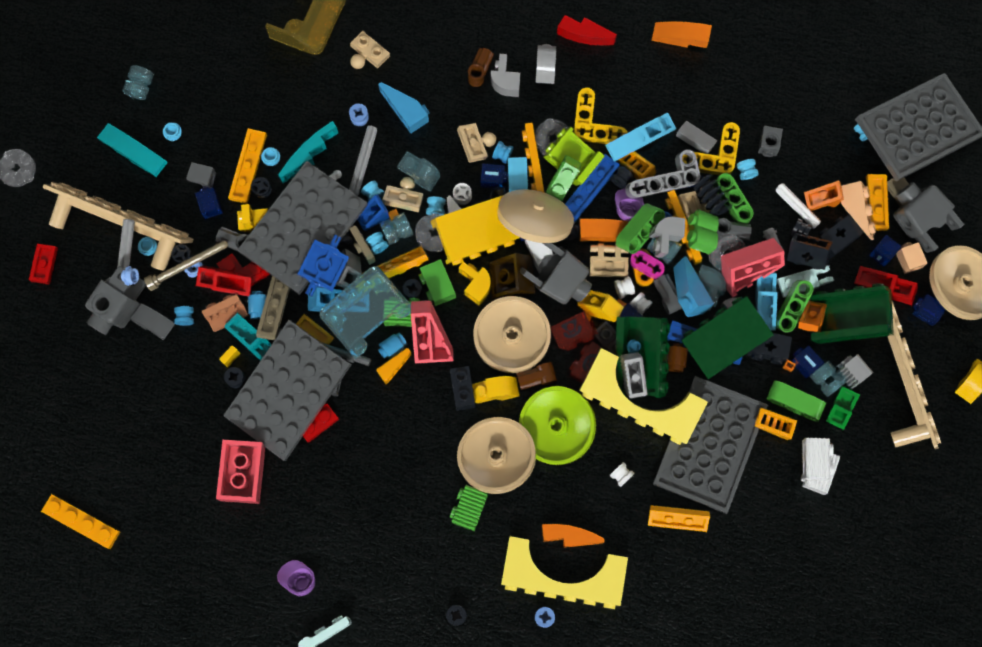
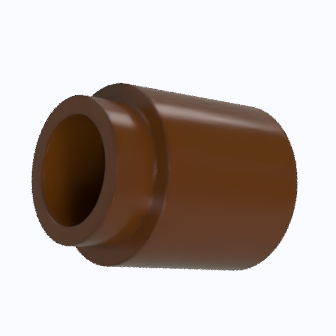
M674 343L673 346L669 347L667 362L670 372L683 373L684 368H686L688 349L684 348L685 345Z

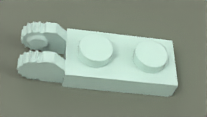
M826 266L825 270L810 269L778 278L777 282L782 297L785 298L792 284L797 280L809 281L812 283L813 289L833 282V277H826L819 281L817 278L818 274L828 272L830 270L829 266ZM804 283L799 286L800 293L806 291Z
M342 615L331 621L333 625L327 629L323 626L314 632V637L303 638L299 642L298 647H316L351 625L350 618L347 616L343 618Z

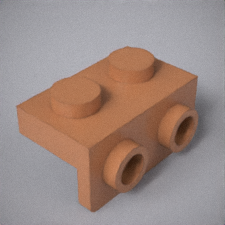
M230 294L224 297L223 301L217 304L211 303L205 307V310H202L204 317L214 332L225 328L224 326L236 313L243 318L248 316L237 294Z

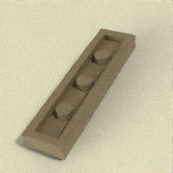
M273 276L256 333L257 338L269 340L277 338L290 291L288 286Z

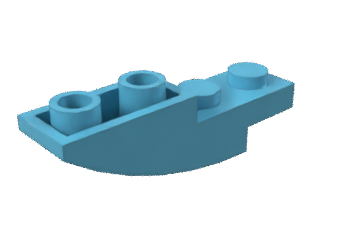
M666 113L605 146L615 162L676 130V127L669 114Z

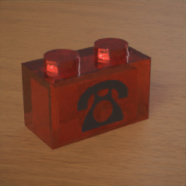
M586 311L550 327L558 347L566 349V351L576 348V344L581 341L586 343L593 340L594 335L598 334L589 312Z
M593 341L590 346L586 344L580 353L583 356L579 361L575 360L569 368L571 370L570 377L583 384L602 347Z

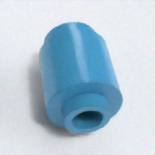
M253 291L252 295L248 296V314H250L251 319L261 318L267 295L263 294V291Z
M397 333L381 342L378 351L384 359L388 358L390 360L402 352L408 344L404 337Z

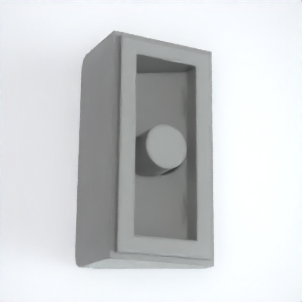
M688 121L681 126L676 134L678 138L705 154H709L717 142L716 139Z

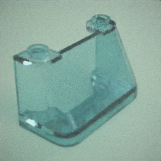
M374 266L365 271L321 309L319 316L349 353L357 359L367 348L364 338L393 314L397 318L407 317L411 313V304L379 267Z

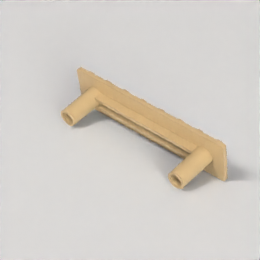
M51 182V184L43 185L44 189L58 194L49 225L64 229L72 206L121 226L124 219H132L135 221V232L159 241L151 263L153 268L165 271L175 243H192L194 240L188 237L189 234L166 224H155L154 219L142 216L131 210H121V206L96 196L89 197L87 192L73 188L65 183Z
M892 302L894 335L888 336L917 425L891 432L895 447L931 438L934 448L938 449V444L941 441L931 412L927 413L925 410V406H928L918 374L913 375L912 370L916 368L905 337H900L899 333L903 331Z

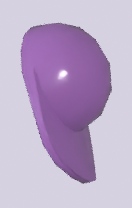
M625 189L618 190L615 193L617 214L623 221L629 222L644 205L643 198H629L625 193Z
M298 560L287 562L278 571V582L296 596L307 595L315 587L314 573L309 567Z

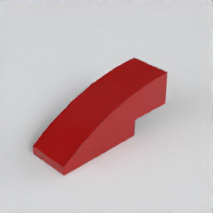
M564 15L557 29L558 35L589 45H614L617 34L585 17L580 23Z
M209 266L198 267L196 286L211 288L214 291L250 296L252 277Z
M860 266L854 282L855 285L864 286L865 288H870L873 284H884V286L891 289L892 300L909 305L913 304L918 289L916 282L900 279L898 275Z

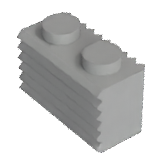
M639 352L621 355L623 384L625 385L624 388L627 396L635 398L648 395L643 357Z
M851 355L837 366L839 370L836 371L838 378L844 381L843 384H846L849 390H852L873 373L859 355H856L854 358Z

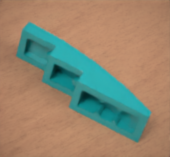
M333 121L312 135L291 156L278 174L282 183L292 179L306 161L314 165L312 157L327 149L324 142L338 134L337 127Z
M109 123L97 137L101 142L110 146L117 153L155 177L158 176L168 163L159 155Z
M238 313L224 326L260 361L272 345L266 339L257 338V330Z

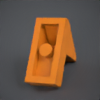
M840 181L804 192L807 208L810 211L825 206L836 207L844 200Z
M808 301L800 318L798 328L812 332H821L827 304Z

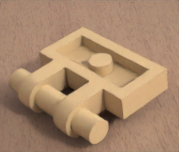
M604 243L590 245V252H598V256H590V276L628 277L629 257H621V253L628 254L627 251L618 248L616 244L615 246L604 245ZM604 253H615V257H604Z

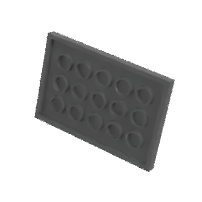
M945 73L857 116L855 119L895 181L982 137L981 125Z
M306 161L238 248V252L300 295L309 282L297 275L313 241L317 240L323 244L330 245L334 235H337V238H343L368 206V203Z
M288 320L223 416L256 441L262 442L264 447L280 459L286 461L352 364L294 322Z
M695 376L689 392L708 401L687 444L682 442L679 445L671 440L669 441L653 484L727 514L759 428L754 426L759 408L767 409L768 405Z

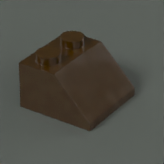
M514 253L489 262L492 299L507 296L523 297L535 293L533 282L519 272L523 267L533 274L532 256Z

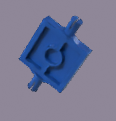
M334 235L330 245L323 244L317 240L313 241L297 275L305 278L310 283L305 294L313 297L317 287L333 291L349 259L348 256L337 249L342 239L341 237L337 238V235Z

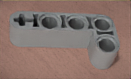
M684 150L678 153L675 158L676 172L643 178L628 183L625 188L626 195L629 198L636 199L695 185L700 180L695 153L691 150ZM683 155H687V156H688V158H689V163H688V164H685V163L682 161V156H683ZM687 173L693 176L692 182L687 181ZM669 177L674 178V180H675V185H674V186H670V185H669V183H668V178H669ZM651 181H655L657 183L656 190L651 189ZM643 186V189L640 191H632L633 187L638 188Z

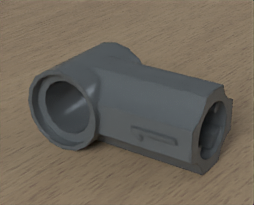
M725 218L719 219L718 227H723L725 232L717 230L718 240H750L751 224L730 222Z
M221 227L215 241L216 243L227 241L229 248L238 251V248L248 235Z
M662 275L654 280L653 284L662 298L661 301L665 311L670 315L682 309L678 302L677 290L669 275Z

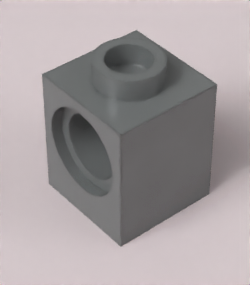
M764 126L760 135L758 153L766 157L776 156L780 150L783 129ZM766 140H771L774 145H768Z

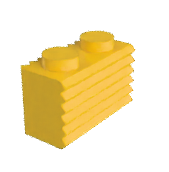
M590 290L588 295L578 302V306L583 308L590 316L612 322L617 320V317L620 316L624 308L610 294Z

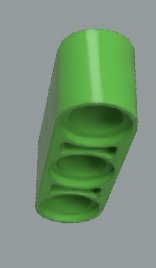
M728 173L721 174L715 183V187H721L718 193H725L722 200L729 199L730 197H735L738 200V203H733L729 199L725 204L726 206H733L728 210L734 222L749 224L753 217V209L734 178ZM725 181L728 187L721 186L720 182ZM739 213H745L748 218H741Z
M648 203L644 204L616 238V246L631 254L637 253L649 239L651 229L665 218L664 210Z
M797 280L792 284L776 316V328L783 332L794 330L813 293L812 283L806 280ZM804 283L806 291L801 294L799 286ZM793 301H796L798 305L797 309L792 311L790 309V304ZM787 318L789 324L786 328H783L781 322Z
M780 381L773 382L766 398L771 403L815 422H819L826 405L821 399Z

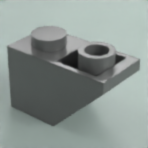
M343 248L342 253L348 256L349 259L335 286L341 290L354 291L362 275L360 257Z

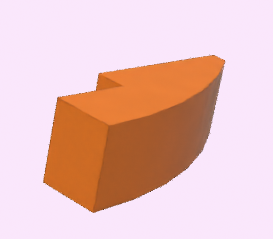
M656 22L652 41L687 48L688 45L707 48L712 25L692 22Z
M580 219V241L616 242L617 236L629 222L611 219Z
M542 524L543 542L563 540L564 548L604 543L603 537L582 528L561 524Z

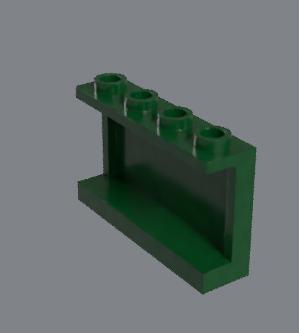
M873 284L870 288L856 286L853 287V290L847 291L846 289H835L832 293L818 291L816 295H811L810 300L827 304L821 332L811 333V341L817 344L894 335L891 289L884 286V284Z
M740 296L732 301L733 306L729 309L725 307L715 313L717 317L711 321L707 318L699 324L700 328L696 331L691 329L683 334L684 339L681 341L707 379H710L774 336L747 296L745 298Z
M617 317L616 356L619 358L616 364V380L624 395L626 393L625 385L623 384L624 378L622 377L623 370L621 369L620 356L628 354L627 343L634 339L641 344L639 354L643 357L648 393L646 396H655V398L666 396L668 392L666 374L669 371V364L667 362L669 343L667 342V335L670 332V324L668 323V318Z

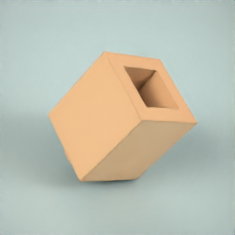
M911 242L900 246L901 249L896 253L904 274L921 269L927 264L919 242L915 244Z

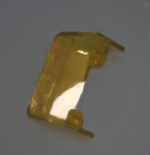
M313 0L304 21L292 19L287 22L284 29L267 23L265 27L269 37L313 55L320 54L324 50L346 0Z

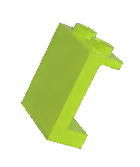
M572 127L563 128L556 137L558 139L556 142H551L545 149L547 153L544 155V158L556 169L559 168L566 155L579 161L581 169L573 182L575 186H579L584 183L604 158V155L600 151L594 152L572 132L574 130Z

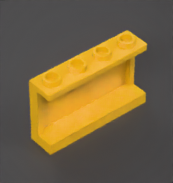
M504 195L436 217L430 221L432 227L437 229L447 256L446 264L452 263L454 266L463 263L464 258L470 257V260L480 257L481 252L487 251L489 254L497 251L498 246L504 245L506 248L515 244L514 241L520 237L506 229L497 215L500 199Z

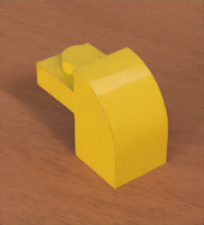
M249 204L241 205L242 211H237L238 230L251 233L266 214L268 208L252 210Z
M463 262L459 266V273L471 281L464 290L465 296L480 306L490 292L491 282L489 273L484 267L478 273V269L471 263L467 265Z
M979 359L974 361L969 373L959 382L955 391L956 394L970 404L982 393V361Z
M493 377L485 379L486 381L472 384L474 400L478 404L495 399L507 400L519 397L516 377Z

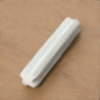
M782 183L776 188V192L808 224H811L813 229L820 224L821 221L785 184Z

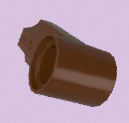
M479 48L472 65L468 69V82L471 86L479 87L484 83V77L494 57V53L489 49ZM473 74H479L480 76H479V77H474V76H472V75H473Z
M552 362L516 373L521 390L538 385L546 386L557 382Z

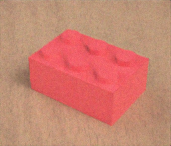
M222 441L217 500L260 504L265 447L262 442Z

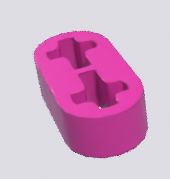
M638 251L631 256V266L653 279L663 275L664 265L656 258L643 251ZM639 256L643 257V258H642V261H643L644 263H642V262H640L639 264L635 263V262H636V259H635L634 257H636V258H638ZM658 266L660 273H652L653 269L651 267Z

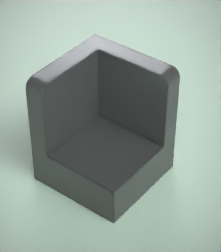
M191 162L186 179L187 181L201 184L204 189L211 191L217 173L213 167Z

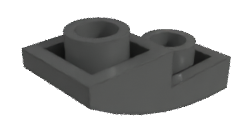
M142 303L130 318L133 322L145 330L148 329L162 340L166 338L175 325L174 322Z
M604 320L591 334L608 352L616 355V331L607 320Z

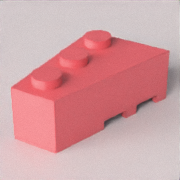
M774 238L722 255V282L731 297L737 296L736 292L746 286L747 288L753 285L752 282L761 276L765 278L785 265L784 250Z
M412 301L411 323L415 363L454 361L453 347L431 301Z

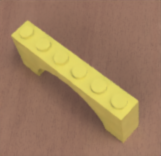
M600 348L580 388V391L583 392L582 396L591 401L593 398L601 401L599 405L609 410L611 407L617 409V414L628 418V416L635 418V423L643 427L646 424L653 427L652 431L661 436L664 433L671 436L670 440L679 445L682 442L687 444L708 401L688 392L680 403L671 408L663 410L642 408L631 402L618 386L616 364L619 357Z
M510 536L501 585L505 586V590L517 591V588L525 589L524 593L536 595L537 592H543L544 597L556 599V595L564 596L565 601L576 602V599L584 600L583 604L595 606L596 602L603 603L604 608L615 609L616 606H621L628 558L608 554L602 569L591 579L574 584L561 583L548 578L535 566L529 551V540Z

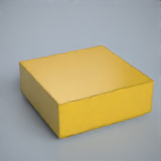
M232 345L219 360L226 367H229L241 353Z

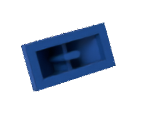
M378 194L368 202V206L357 219L363 231H367L389 218L388 210Z

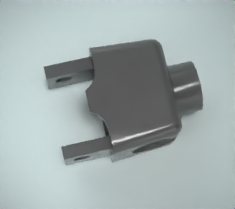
M912 182L895 195L902 204L893 213L895 220L908 238H914L919 242L926 253L935 251L938 248L926 233L929 229L933 227L940 228L946 223L953 231L965 225L952 210L955 205L935 185L919 189L915 182Z
M542 243L555 253L549 258H544L539 264L540 273L538 277H535L523 267L519 272L532 281L533 286L561 304H567L571 297L577 302L582 301L588 295L592 286L585 279L589 274L588 267L560 246L558 248L553 243Z
M121 266L117 268L112 277H109L107 280H100L85 304L86 308L92 312L86 323L104 335H107L113 325L124 328L131 320L130 318L140 306L136 299L146 286L145 281L141 278L138 279L134 286L125 285L119 279L120 274L125 270Z

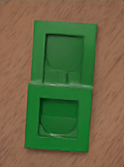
M841 386L826 418V422L844 430L860 394Z

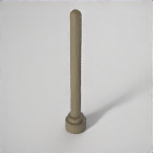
M222 241L159 275L151 274L145 277L146 286L150 291L159 288L162 281L227 248L228 242Z

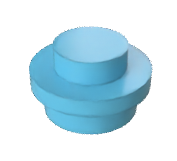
M168 123L163 128V135L169 141L179 139L182 134V129L177 123Z
M272 147L265 149L261 155L263 163L268 166L276 165L280 161L279 151Z
M144 237L139 241L138 250L141 254L150 256L155 253L157 242L153 238Z

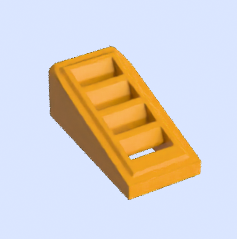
M635 151L616 161L621 166L627 168L637 180L653 177L656 174L655 165ZM629 155H631V157L625 162L624 160H625Z
M409 348L404 349L377 368V373L385 384L390 382L411 356Z
M760 407L754 426L778 437L790 440L792 439L797 420ZM763 415H767L765 424H761ZM772 417V418H774V419H773V422H772L771 427H769V426H768V425H769V421H770V418ZM777 420L780 421L778 430L775 429ZM784 423L787 424L785 432L782 431Z

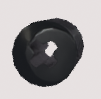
M709 174L696 183L694 190L698 192V197L702 198L701 202L707 204L705 206L706 210H711L710 214L719 216L730 210L733 206L725 205L729 199L722 200L725 193H718L721 187H714L717 180L710 181L713 174Z

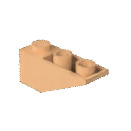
M861 181L842 185L844 200L841 201V204L871 240H874L873 233H876L874 222H871L870 215H873L871 204H868L867 198L870 197L868 186H865Z

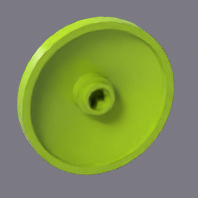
M552 386L536 392L525 403L519 418V423L527 429L533 439L536 459L547 464L564 465L579 459L590 448L595 437L596 418L590 403L580 393L567 387Z

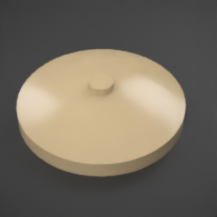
M520 189L508 192L500 199L497 209L498 218L506 229L523 239L538 243H554L565 239L571 233L574 224L572 212L562 201L552 195L536 190Z
M967 246L947 248L936 256L930 268V284L933 293L939 303L956 317L966 320L982 318V253Z
M507 296L496 299L484 307L476 319L473 335L476 350L486 364L501 372L519 373L531 369L545 356L550 344L551 330L549 321L539 306L522 297Z
M493 417L484 419L467 430L458 446L457 461L463 477L471 486L485 493L500 494L516 489L527 480L535 465L536 449L530 433L520 423L508 418Z

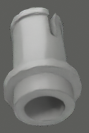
M770 228L763 231V238L766 240L774 238L781 246L776 235L777 230Z

